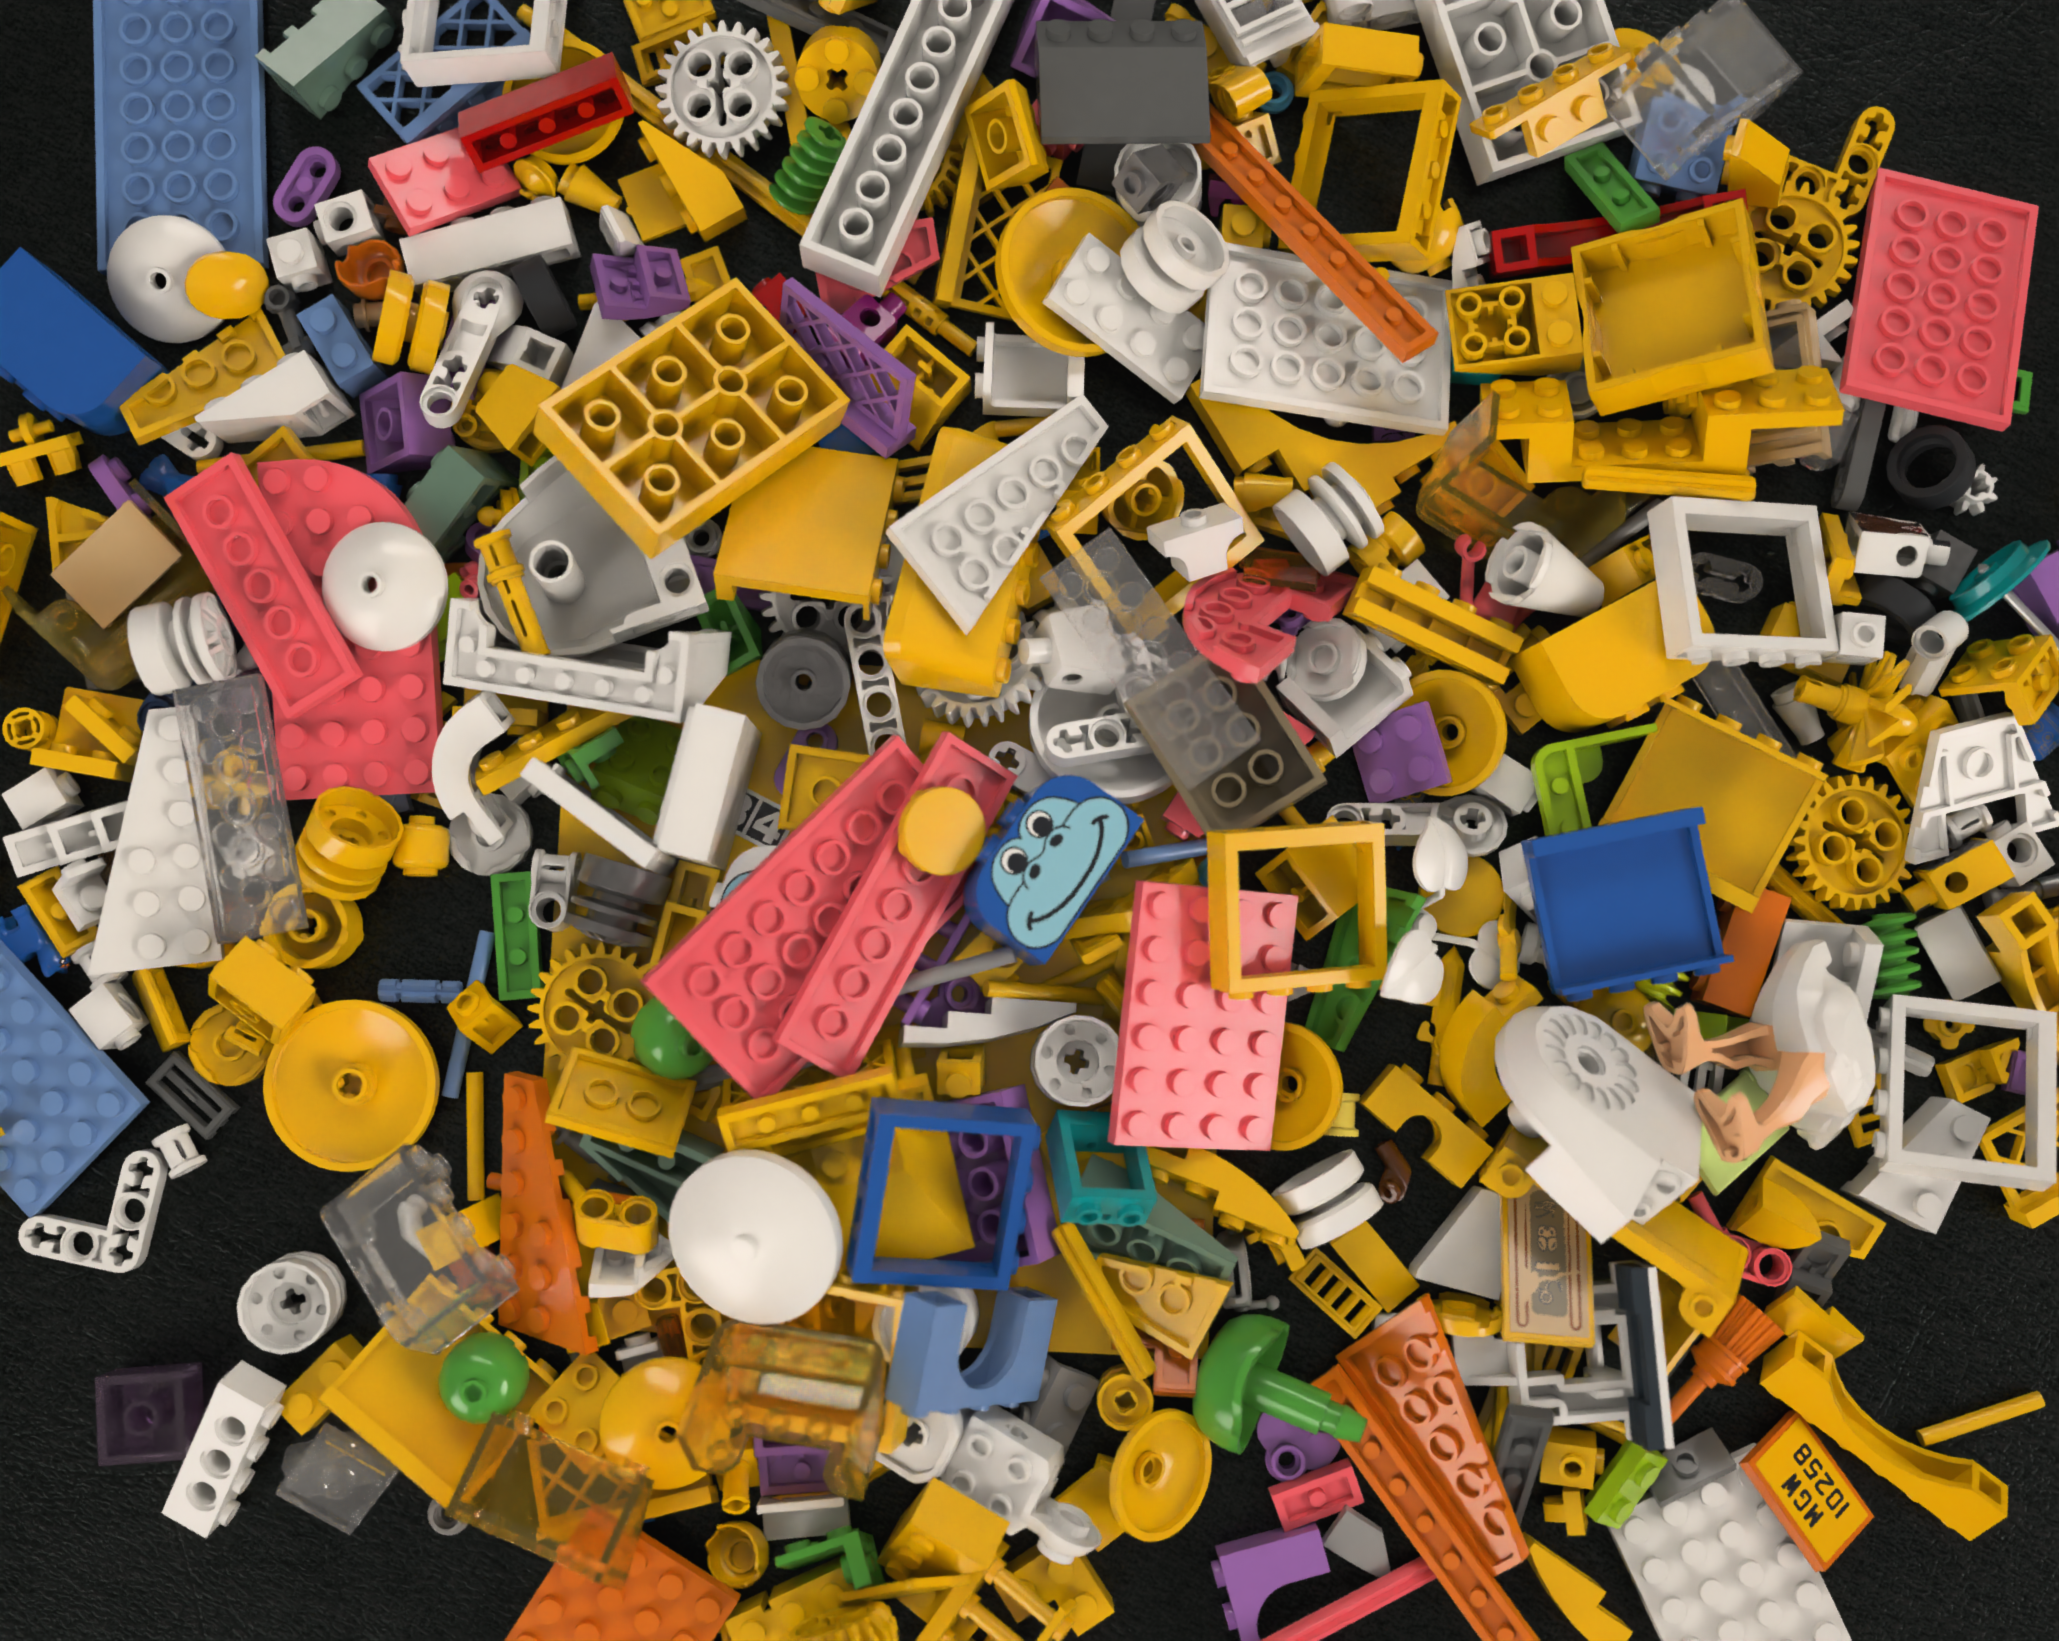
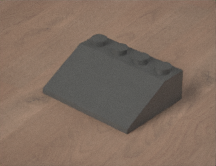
M1062 19L1036 21L1034 69L1041 144L1210 143L1207 47L1202 21H1191L1188 19H1178L1176 21H1149L1146 19L1134 21H1107L1104 19H1095L1093 21H1065Z

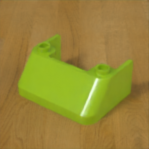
M1656 723L1552 743L1536 751L1531 760V772L1545 836L1592 827L1582 784L1594 780L1602 771L1603 758L1600 746L1639 739L1657 732Z

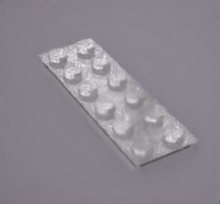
M1111 528L1105 530L1040 577L1044 586L1189 791L1261 742L1260 737L1199 651L1189 640L1184 630Z
M255 673L172 690L217 945L240 942L245 935L250 939L309 928L263 675Z

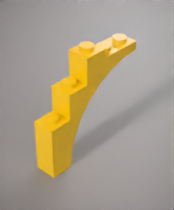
M1201 378L1190 384L1186 392V396L1235 476H1242L1245 472L1260 474L1272 465L1270 458H1273L1285 478L1294 477L1295 489L1300 490L1304 494L1309 493L1311 498L1314 499L1308 485V478L1312 475H1318L1323 479L1321 468L1329 462H1335L1360 483L1370 496L1380 516L1395 507L1391 500L1401 493L1394 479L1398 481L1399 485L1408 481L1421 472L1418 465L1430 457L1434 464L1439 462L1454 448L1453 444L1463 436L1458 425L1453 421L1449 423L1448 431L1444 436L1426 434L1393 443L1372 444L1331 440L1299 429L1268 409L1200 399Z

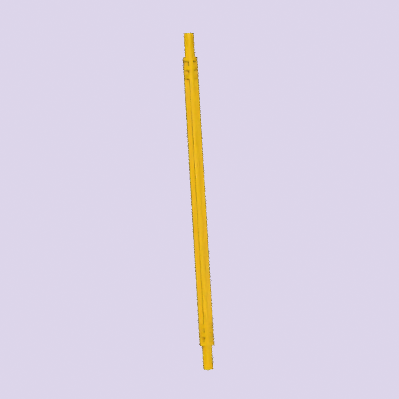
M523 4L516 14V17L530 28L533 9L527 4ZM564 28L563 38L580 40ZM622 71L630 87L634 111L663 133L679 142L673 135L675 129L670 130L663 121L667 115L663 114L657 106L661 100ZM687 140L680 143L686 148H688V146L686 145ZM701 146L694 152L721 169L731 184L803 237L813 216L812 213L808 215L796 214L782 207L769 192V185L772 183L730 151L727 160L722 159L717 148L711 158H707L703 154ZM901 282L882 293L883 298L889 292L896 294L904 302L907 308L905 312L907 316L934 336L941 335L967 356L971 357L977 350V342L948 321L949 315L905 282Z

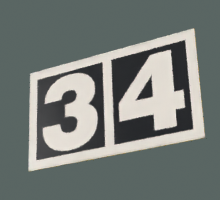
M747 788L735 834L757 846H779L786 839L790 831L777 829L781 805Z

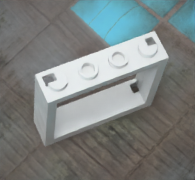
M408 0L407 9L403 10L402 44L398 46V51L401 54L400 63L402 64L401 68L406 70L416 87L547 78L560 72L567 0H534L529 45L433 52L439 0Z
M1671 496L1647 512L1667 659H1688L1692 665L1704 664L1712 660L1722 661L1724 666H1738L1748 662H1759V666L1763 668L1776 667L1785 663H1795V668L1802 669L1808 665L1820 666L1822 659L1839 651L1817 506ZM1687 530L1785 536L1801 637L1702 633Z
M1893 994L1883 1007H1879L1876 1031L1882 1032L1883 1036L1882 1048H1877L1875 1054V1073L1881 1074V1089H1876L1873 1112L1874 1115H1880V1132L1875 1131L1872 1140L1874 1157H1879L1878 1171L2042 1192L2056 1183L2057 1012ZM1906 1017L2026 1030L2025 1166L1902 1151Z

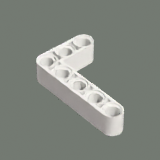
M895 595L882 597L880 605L873 604L871 614L875 619V626L869 632H857L850 623L852 615L859 610H863V604L853 603L844 615L845 635L868 755H872L875 752L876 739L884 734L898 735L906 744L893 671L883 651L884 633ZM866 652L877 653L883 661L882 670L875 675L863 673L858 665L860 656ZM882 693L889 698L891 709L887 715L876 717L868 711L867 699L872 694Z

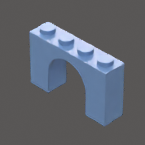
M1009 1287L1008 1291L998 1290L985 1346L972 1365L959 1372L958 1354L968 1304L938 1291L905 1293L884 1399L900 1406L901 1413L915 1418H925L928 1412L954 1415L959 1413V1409L969 1408L977 1411H988L990 1406L993 1405L1017 1408L1021 1402L1038 1401L1058 1299L1030 1287Z

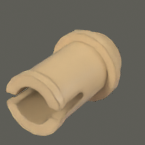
M361 299V303L353 304L354 320L358 329L365 328L366 332H371L373 327H378L383 301L368 302L366 299Z

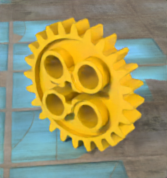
M1789 180L1783 187L1778 209L1748 205V214L1753 226L1756 251L1763 252L1769 262L1766 266H1759L1764 304L1768 305L1767 311L1775 309L1777 303L1791 299H1799L1802 303L1806 302L1810 306L1812 301L1821 309L1827 303L1825 294L1835 298L1841 292L1837 283L1846 284L1852 277L1845 269L1853 268L1857 264L1858 259L1848 253L1855 251L1860 246V242L1848 240V237L1856 231L1857 225H1844L1843 221L1850 214L1849 209L1838 213L1834 210L1840 199L1839 197H1835L1827 203L1822 200L1825 194L1824 187L1820 188L1815 195L1809 194V182H1805L1798 192H1794L1791 180ZM1773 215L1785 217L1789 222V228L1784 230L1775 228L1770 221V217ZM1755 232H1760L1764 238H1757ZM1812 233L1820 234L1826 241V247L1820 249L1813 247L1808 241V235ZM1786 243L1793 246L1790 256L1782 253ZM1812 261H1818V262H1820V263H1821V267H1820V268L1815 267V265H1814V263H1813ZM1799 270L1804 274L1806 283L1804 285L1793 284L1787 277V271Z
M1857 774L1843 777L1841 775L1827 778V782L1824 781L1789 844L1794 846L1795 852L1786 857V861H1798L1799 867L1792 873L1793 877L1805 876L1807 878L1802 890L1811 891L1817 889L1815 894L1816 902L1829 901V908H1845V911L1860 910V908L1873 909L1876 908L1878 903L1890 902V893H1901L1903 891L1898 880L1911 879L1912 875L1904 868L1905 864H1912L1905 861V850L1911 824H1905L1903 820L1911 811L1910 809L1898 810L1896 808L1901 798L1899 794L1886 797L1888 791L1886 783L1874 785L1873 777L1859 779ZM1842 807L1846 812V820L1842 817ZM1876 829L1879 833V842H1877L1875 837ZM1824 842H1825V844H1826V846H1827V849H1828L1827 857L1825 856V854H1824V852H1823V843H1824ZM1857 865H1859L1861 869L1860 878L1857 875Z
M599 942L596 953H593L588 943L581 944V956L579 957L572 949L564 950L567 961L565 964L556 958L551 959L550 964L555 972L553 974L540 972L538 976L546 984L545 987L532 988L530 991L535 996L541 998L540 1004H533L527 1008L531 1012L539 1013V1019L528 1024L529 1028L542 1029L543 1034L534 1041L535 1045L548 1042L551 1046L544 1058L549 1059L559 1055L561 1059L558 1064V1070L561 1071L564 1069L573 1045L631 1062V1058L638 1061L634 1054L636 1050L631 1032L625 1033L616 1024L604 1017L594 1020L592 1017L595 1011L582 1002L569 997L567 990L569 988L573 989L591 1004L603 1001L605 1003L603 1011L606 1014L632 1027L641 1008L650 999L655 997L640 982L647 974L650 963L638 967L636 963L640 953L633 952L625 959L623 958L624 947L616 946L613 952L608 954L606 942ZM590 969L598 971L603 979V985L597 993L588 992L583 985L584 974ZM626 992L636 996L639 1002V1008L633 1016L624 1015L618 1007L620 997ZM566 1005L574 1007L579 1014V1022L574 1029L565 1028L560 1022L559 1014ZM600 1029L610 1030L615 1037V1045L610 1052L601 1051L596 1046L595 1036Z

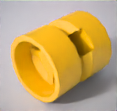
M1390 511L1382 518L1385 527L1383 534L1377 538H1371L1366 535L1368 540L1366 547L1358 549L1353 544L1347 547L1349 562L1359 575L1363 568L1374 565L1378 567L1379 563H1385L1397 569L1398 566L1408 567L1425 552V546L1417 532L1396 512Z
M1122 1363L1111 1366L1102 1374L1097 1387V1406L1100 1416L1112 1428L1130 1431L1139 1421L1153 1411L1154 1400L1149 1379L1147 1377L1140 1381L1134 1380L1126 1365Z

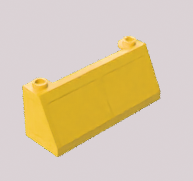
M1510 1123L1493 1147V1152L1480 1166V1182L1506 1198H1518L1524 1195L1533 1184L1544 1190L1525 1169L1550 1144L1542 1136L1530 1138L1523 1135ZM1674 1200L1644 1225L1630 1220L1611 1237L1681 1284L1683 1293L1679 1300V1310L1682 1317L1689 1325L1710 1338L1736 1300L1749 1250Z

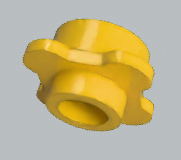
M1923 1020L1924 1030L1929 1032L1933 1038L1940 1040L1941 1047L1948 1050L1957 1048L1959 1039L1965 1033H1971L1975 1028V1024L1952 1022V1027L1947 1028V1021Z

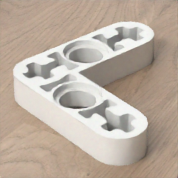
M1124 634L1116 638L1120 653L1121 650H1127L1129 655H1135L1132 663L1133 672L1126 674L1114 688L1121 714L1055 725L1049 730L1044 745V753L1052 764L1059 767H1071L1153 752L1123 704L1130 699L1126 694V689L1129 686L1139 685L1146 689L1156 683L1147 647L1139 637ZM1122 656L1124 667L1127 673L1129 669L1127 659ZM1124 727L1128 728L1127 735L1132 734L1129 743H1126V730ZM1100 730L1112 731L1116 735L1118 743L1112 747H1103L1096 742L1094 734ZM1082 734H1086V747L1088 750L1084 749L1085 742H1080ZM1059 738H1065L1067 744H1073L1070 752H1064L1062 746H1057Z
M144 1149L131 1153L125 1159L108 1226L53 1214H42L27 1219L21 1225L18 1237L21 1247L33 1255L115 1273H124L140 1267L148 1255L168 1173V1163L164 1155L155 1149ZM148 1159L147 1166L154 1168L153 1174L143 1178V1172L137 1170V1164ZM141 1185V1189L149 1188L150 1191L149 1193L146 1191H131V1186ZM132 1198L140 1200L145 1207V1215L139 1222L130 1221L125 1214V1206ZM44 1226V1232L54 1235L63 1233L61 1240L50 1239L40 1243L41 1237L34 1235L35 1228ZM121 1228L126 1231L139 1230V1234L129 1236L128 1238L129 1232L121 1233L120 1230ZM80 1231L88 1233L93 1239V1248L88 1255H82L75 1250L74 1238ZM127 1243V1250L133 1252V1257L122 1262L123 1255L116 1253L117 1247Z

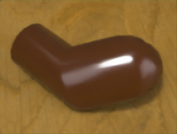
M1390 1137L1376 1145L1374 1150L1385 1166L1378 1194L1382 1201L1393 1204L1404 1198L1412 1171L1410 1165Z

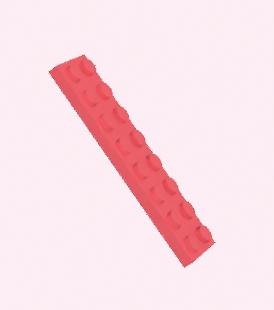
M950 732L941 733L774 1034L772 1041L839 1078L856 1073L967 870L966 868L959 873L947 876L934 875L919 870L906 857L901 855L897 846L899 839L898 826L905 806L910 801L911 796L918 790L938 786L956 788L967 793L979 805L984 816L987 833L1017 778L1016 774Z

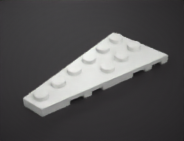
M1083 393L890 525L885 532L966 636L1109 427Z
M197 706L148 710L87 976L218 961L225 958Z

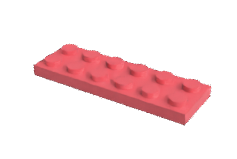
M229 453L163 497L287 719L298 718L364 676L240 454Z

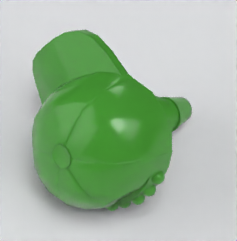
M1244 1314L1228 1320L1216 1333L1212 1343L1204 1353L1198 1368L1196 1394L1193 1397V1416L1200 1430L1213 1443L1239 1455L1245 1450L1261 1412L1315 1435L1321 1430L1333 1435V1438L1359 1443L1368 1420L1345 1404L1344 1406L1330 1400L1332 1393L1277 1371L1287 1343L1290 1326L1273 1317L1259 1314Z

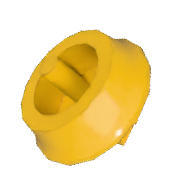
M533 155L515 161L513 166L514 174L523 188L519 190L521 195L530 200L541 196H552L555 198L559 180L547 162Z

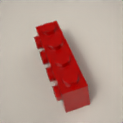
M610 52L458 112L459 139L477 171L482 173L633 114L634 109L630 87L613 52Z

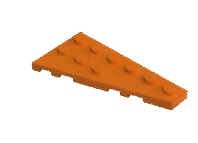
M519 1071L505 1073L502 1097L503 1135L498 1325L577 1353L588 1355L599 1351L596 1335L589 1336L585 1313L591 1312L588 1295L581 1296L577 1277V1272L582 1267L570 1199H562L558 1176L565 1175L562 1159H555L551 1136L555 1133L556 1126L545 1123L546 1114L551 1103L547 1079Z
M1427 1293L1343 1349L1335 1357L1489 1575L1493 1578L1523 1562L1530 1552L1429 1293Z

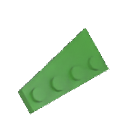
M1386 887L1387 966L1397 944L1410 931L1427 899L1418 894ZM1358 903L1337 919L1323 968L1359 965ZM1383 979L1372 980L1371 987L1346 988L1345 983L1333 984L1332 991L1315 992L1305 1027L1321 1037L1330 1048L1344 1052Z

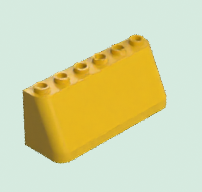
M942 427L937 435L919 506L1008 444L961 428ZM1043 524L967 636L904 558L883 640L884 656L902 685L999 698L1002 684H1007L1010 678L1011 660L1009 655L1012 644L1016 645L1020 638L1021 622L1019 615L1021 607L1026 606L1030 598L1031 587L1028 579L1031 568H1036L1040 556L1038 538L1040 530L1046 529Z

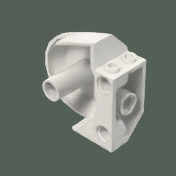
M555 455L519 485L526 497L507 513L491 531L492 533L510 529L512 537L509 540L518 563L523 564L525 567V576L522 577L547 646L551 651L549 656L562 658L581 657L709 611L684 538H681L650 560ZM481 553L479 556L477 585L484 611L500 633L520 648L497 586L492 587L491 583L487 581L486 576L489 574V571ZM560 573H564L563 575L559 576L558 578H555L556 575H558V574H560Z
M1530 1006L1514 1014L1503 1025L1495 1038L1494 1059L1500 1081L1512 1100L1508 1107V1117L1513 1126L1523 1135L1530 1138L1542 1136L1550 1144L1547 1149L1526 1166L1525 1171L1601 1244L1630 1220L1644 1225L1699 1181L1702 1120L1693 1099L1695 1092L1666 1071L1598 1017L1571 1006Z

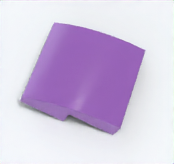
M636 245L633 258L592 254L590 271L602 319H645L689 308L691 299L677 249Z
M753 1425L755 1458L758 1457L761 1496L847 1489L848 1480L843 1472L847 1468L844 1444Z

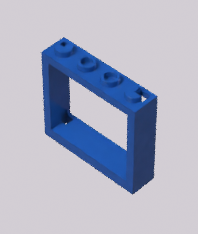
M872 1097L845 1261L851 1281L853 1283L1008 1291L1011 1274L1015 1275L1017 1273L1019 1265V1253L1016 1248L1018 1234H1023L1026 1226V1211L1023 1207L1025 1193H1030L1033 1186V1169L1030 1166L1033 1151H1038L1041 1141L1040 1126H1037L1028 1109ZM895 1127L1014 1136L992 1263L874 1256Z

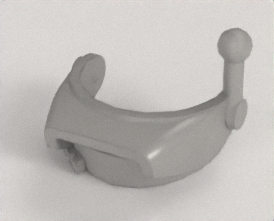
M1229 1229L1219 1232L1216 1240L1238 1257L1237 1266L1240 1283V1295L1235 1294V1284L1233 1283L1222 1304L1225 1309H1234L1235 1312L1260 1308L1276 1310L1279 1307V1299L1276 1296L1271 1295L1264 1300L1252 1301L1250 1270L1243 1234ZM1233 1270L1227 1281L1234 1282Z

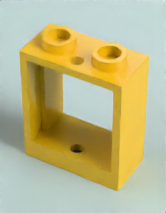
M1323 22L1296 56L1294 96L1309 98L1311 91L1413 82L1419 78L1423 68V54L1419 53V36Z

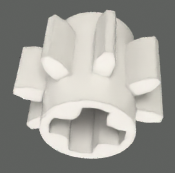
M1984 464L1976 467L1977 470L1973 484L1963 497L1950 505L1954 508V515H1958L1969 508L1970 513L1975 516L1985 511L1984 504L1997 500L1998 497L1992 492L1994 483L1998 479L1997 477H1991L1984 471Z

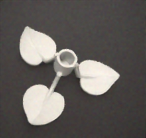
M1426 817L1424 829L1417 841L1413 855V873L1416 881L1421 888L1427 892H1434V894L1427 897L1410 931L1397 944L1387 967L1380 992L1381 997L1413 1004L1430 1002L1436 997L1442 985L1444 967L1441 959L1435 954L1438 946L1432 943V940L1469 946L1475 949L1469 960V971L1473 979L1482 987L1493 990L1495 985L1502 981L1500 979V948L1497 941L1498 920L1488 921L1483 924L1478 933V941L1471 938L1436 933L1437 922L1435 918L1424 910L1427 906L1441 900L1445 896V889L1459 890L1465 882L1468 871L1467 851L1461 838L1451 826L1436 817ZM1520 962L1517 963V965H1518V967H1517V968H1518V969H1517V973L1519 972V969H1520Z

